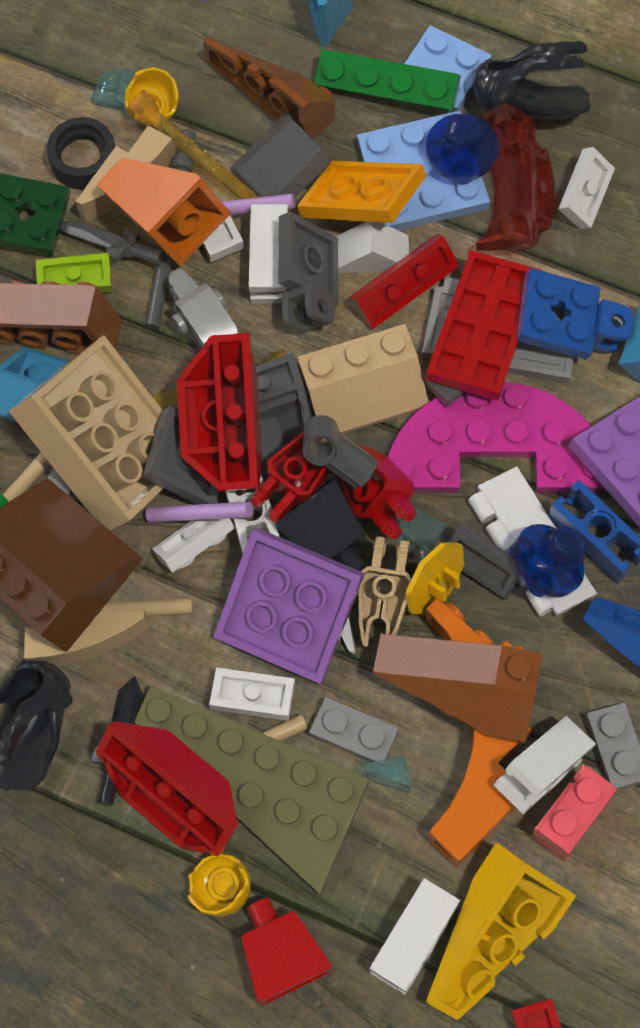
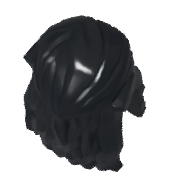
M582 41L539 43L524 49L509 59L501 61L485 60L477 66L474 73L473 90L477 104L486 113L540 120L563 119L587 113L591 107L589 102L590 93L583 87L574 85L544 86L525 79L527 74L535 70L585 67L580 55L571 56L568 54L587 52V45Z
M35 658L22 659L16 665V669L11 671V674L0 688V704L5 703L4 713L0 721V788L5 791L10 789L29 791L46 778L59 744L64 710L73 702L67 675L59 667L46 660H37Z

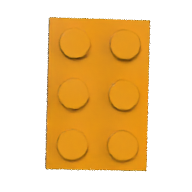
M331 161L298 203L297 208L302 218L393 223L427 175L422 164Z

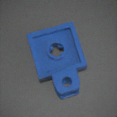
M530 268L525 274L517 340L522 343L587 360L592 355L593 350L603 353L617 351L620 347V341H625L631 336L634 313L630 308L619 303L604 299L599 303L601 287ZM559 307L565 312L566 316L562 321L556 319V313L552 312L551 308ZM613 316L619 317V318L622 320V322H623V326L621 325V323H620L618 320H616V319H614V318H612V317H613Z

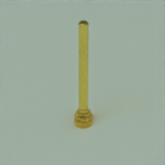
M146 90L140 91L132 99L126 112L136 121H143L145 124L150 122L161 133L171 137L175 145L238 199L258 197L160 113L156 99Z

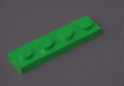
M321 49L315 84L328 89L454 112L461 75Z

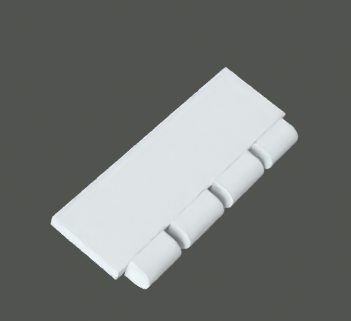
M518 467L478 485L477 490L479 492L472 495L468 502L481 523L488 522L495 517L496 521L485 528L494 544L507 553L515 550L516 553L511 556L527 565L518 583L521 587H525L535 582L536 585L528 589L525 594L539 617L553 611L555 616H558L597 595V592Z

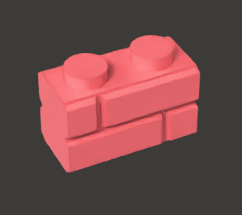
M583 764L573 777L572 782L566 786L535 827L532 838L565 862L611 801L617 788Z

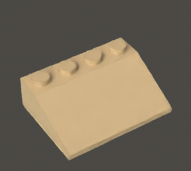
M105 335L98 338L9 410V413L89 513L109 530L130 521L164 488L142 477L162 409Z

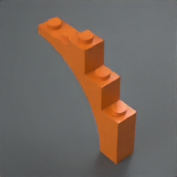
M436 598L426 608L425 620L443 640L494 645L491 639L481 630L477 629L474 632L464 622L465 617L462 612L452 603L448 602L445 605ZM507 640L502 644V646L514 648ZM517 645V646L515 647V648H517V649H523V648H522L521 646H519V645ZM530 727L528 728L526 741L529 739L532 730ZM473 730L472 753L465 778L450 807L430 830L428 840L457 869L517 809L493 785L498 778L506 773L502 765L523 744L486 737Z

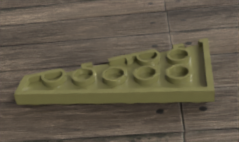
M150 686L134 722L141 726L169 730L229 780L236 817L322 895L370 784V780L154 686Z

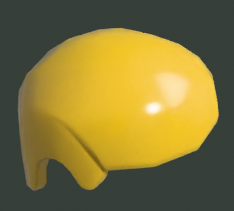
M155 67L137 71L125 90L124 101L128 114L138 124L155 127L167 123L175 114L179 103V92L175 79L167 71Z
M222 853L218 857L210 855L203 858L193 872L189 874L190 894L187 896L188 900L201 913L206 915L224 917L236 913L245 905L250 894V874L247 867L238 858L229 854Z

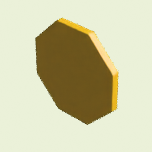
M441 542L420 561L406 590L407 608L410 613L426 614V608L436 598L445 602L453 588H460L459 575L464 567L463 545L460 543Z

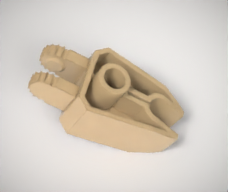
M376 537L371 567L367 566L361 571L365 574L359 588V628L361 640L365 647H369L373 623L380 618L386 623L385 634L397 635L407 609L406 590L411 581V577L405 572L409 541L401 540L397 548L396 570L381 568L386 551L385 538Z

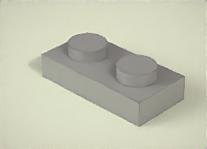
M325 697L309 731V736L383 768L399 728Z
M625 702L587 713L585 719L592 739L596 743L595 748L606 780L617 788L616 791L640 785V744Z

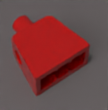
M269 897L247 907L255 929L243 934L241 939L255 994L261 1007L333 973L329 960L295 911L278 917Z

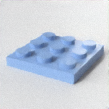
M461 110L357 134V145L363 162L422 164L427 175L394 222L383 224L399 231L489 209L490 200Z

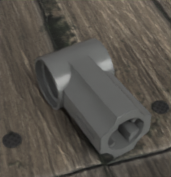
M318 415L309 419L305 424L303 454L308 462L318 466H326L354 488L362 487L371 478L378 464L377 459L342 434L334 419ZM324 438L329 441L321 443L314 440Z

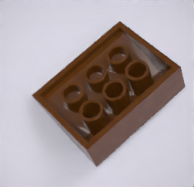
M46 478L0 507V599L40 636L67 652L143 558L55 483Z

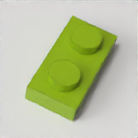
M108 253L36 260L37 284H42L44 281H53L61 285H76L78 282H88L96 285L101 293L113 292L111 259Z

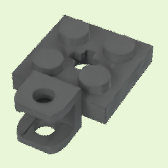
M292 212L280 215L278 284L290 289L282 293V315L287 327L303 334L310 331L312 318L323 323L325 326L334 321L335 305H338V238ZM295 310L299 315V321L295 317Z
M178 405L177 408L169 406L162 410L142 477L195 504H215L219 490L191 465L186 464L181 457Z

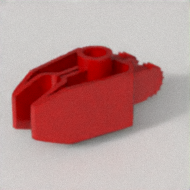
M304 431L268 460L267 480L251 499L252 505L259 508L269 499L274 491L283 496L282 500L274 506L269 516L275 523L281 520L293 506L297 508L317 493L331 471L326 466H318L308 462L304 457ZM322 438L315 439L314 441L319 442Z
M357 444L377 459V467L371 478L362 487L354 488L338 476L355 516L374 520L386 536L397 539L403 532V529H401L395 516L397 515L400 519L411 522L417 515L409 501L413 495V482L386 455L371 447Z

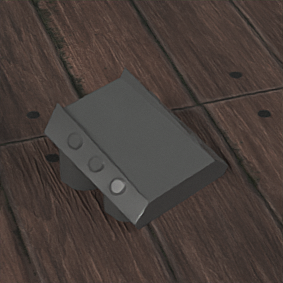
M284 114L230 167V170L256 197L293 193L296 201V196L303 189L309 190L323 173V169L331 161L324 147H320L292 119L290 114Z

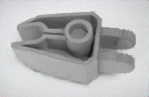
M176 269L170 273V276H168V292H170V296L172 295V299L175 302L174 315L171 318L183 336L187 334L196 347L201 350L210 336L238 333L235 323L225 310L227 308L226 302L216 289L212 290L206 283L198 287L192 277L189 276V273H186V270Z

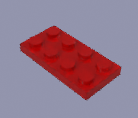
M470 250L428 365L425 380L499 401L519 343L517 331L525 274L530 268H537Z

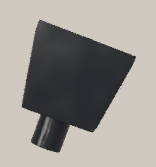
M335 479L275 523L280 532L292 543L360 572L367 567L366 563L357 553V550L364 546L368 540L344 492Z

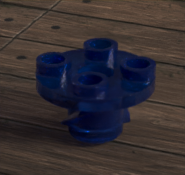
M469 113L453 114L442 118L430 129L426 139L425 154L431 167L438 174L453 180L459 185H466L472 180L482 177L492 169L498 157L499 141L495 130L484 119Z
M544 524L530 525L516 537L509 547L510 555L514 559L519 573L526 581L528 590L534 596L565 597L575 591L583 581L585 543L581 535L571 527L560 526L554 528Z

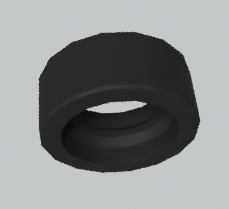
M79 117L59 124L50 134L46 147L51 170L58 181L70 188L84 190L116 146L113 135L106 125L96 119ZM76 140H94L103 147L101 158L88 167H70L62 161V151Z

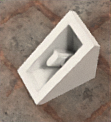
M366 221L336 236L338 238V273L384 272L409 254L408 235L380 222Z

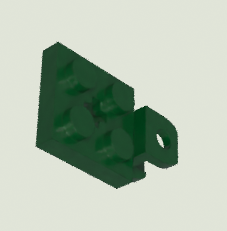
M0 173V247L53 257L71 195L70 187ZM23 209H31V212L36 214L28 216L26 221H21L18 212Z

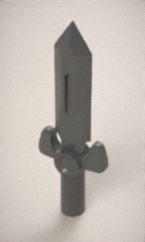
M76 220L63 221L61 230L63 232L108 247L106 253L116 260L135 256L160 265L165 257L163 250L139 243L140 233L124 231L121 238L120 235Z

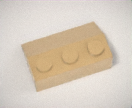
M406 324L297 357L298 367L308 393L313 417L324 415L334 419L342 434L417 412L428 403L418 356Z

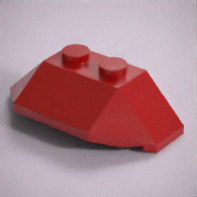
M250 333L213 335L207 339L203 348L196 354L177 379L181 457L220 492L259 489L262 465V440L258 377Z
M116 721L110 723L95 753L99 760L105 763L108 775L120 796L181 849L199 853H210V855L217 857L222 854L238 827L229 780L169 730Z

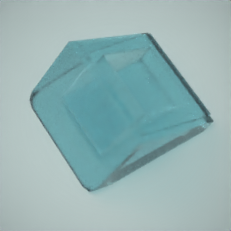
M128 68L101 72L91 103L127 112L124 101L125 90L133 79L134 74Z
M413 507L417 515L411 522L404 520L401 522L400 526L403 532L395 541L399 543L401 540L409 541V548L414 551L433 550L444 533L447 524Z
M401 756L365 765V776L370 782L402 793L411 794V782L405 757Z

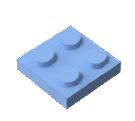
M430 25L404 64L461 75L454 107L455 112L461 110L473 91V79L477 66L485 60L491 59L492 55Z

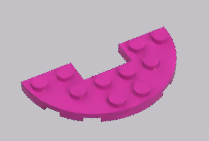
M505 382L499 401L467 392L447 408L436 397L424 405L406 422L397 435L388 455V458L413 482V493H459L460 457H535L536 493H570L571 486L578 480L583 482L593 493H609L568 447L574 437L590 428L591 425L575 409L554 395L518 383Z

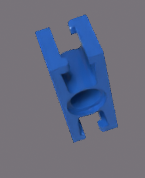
M580 480L571 486L569 498L564 499L560 496L551 505L549 513L551 521L615 583L619 584L628 575L630 564L625 560L623 562L619 560L610 550L612 545L617 544L633 557L632 562L636 566L640 564V537ZM567 502L572 506L576 502L585 512V518L582 520L577 518L563 505ZM594 526L602 527L606 530L608 536L603 538L595 537L590 533L589 528Z

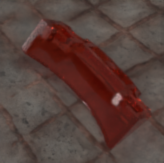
M504 103L474 119V126L483 141L490 160L495 191L491 223L483 238L476 243L477 251L527 250L539 243L538 238L542 232L549 230L555 211V180L547 148H542L538 144L535 137L536 125L528 114Z

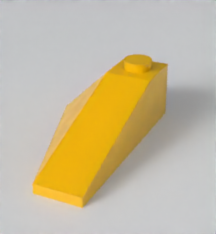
M496 842L473 877L426 1002L430 1006L459 1020L495 986V977L510 963L516 966L525 958L522 952L535 939L540 937L544 940L554 931L576 895L520 856Z

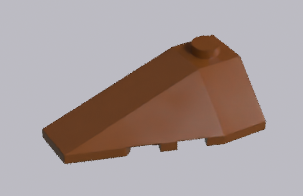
M209 37L203 41L206 62L275 121L284 114H290L292 119L314 139L335 120V99L332 93L324 86L319 87L309 78Z
M381 634L373 674L413 697H419L432 704L447 716H453L473 727L474 731L483 736L525 744L543 653L502 645Z

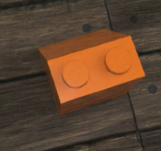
M121 158L96 184L140 230L179 266L231 214L203 179L192 172Z

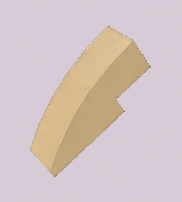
M147 126L129 152L116 146L76 200L80 219L88 222L118 208L96 184L121 158L168 167L173 161L175 154L172 138Z
M144 610L100 611L67 652L40 636L33 628H25L24 658L46 660L57 667L82 662L130 642L148 630L149 622Z

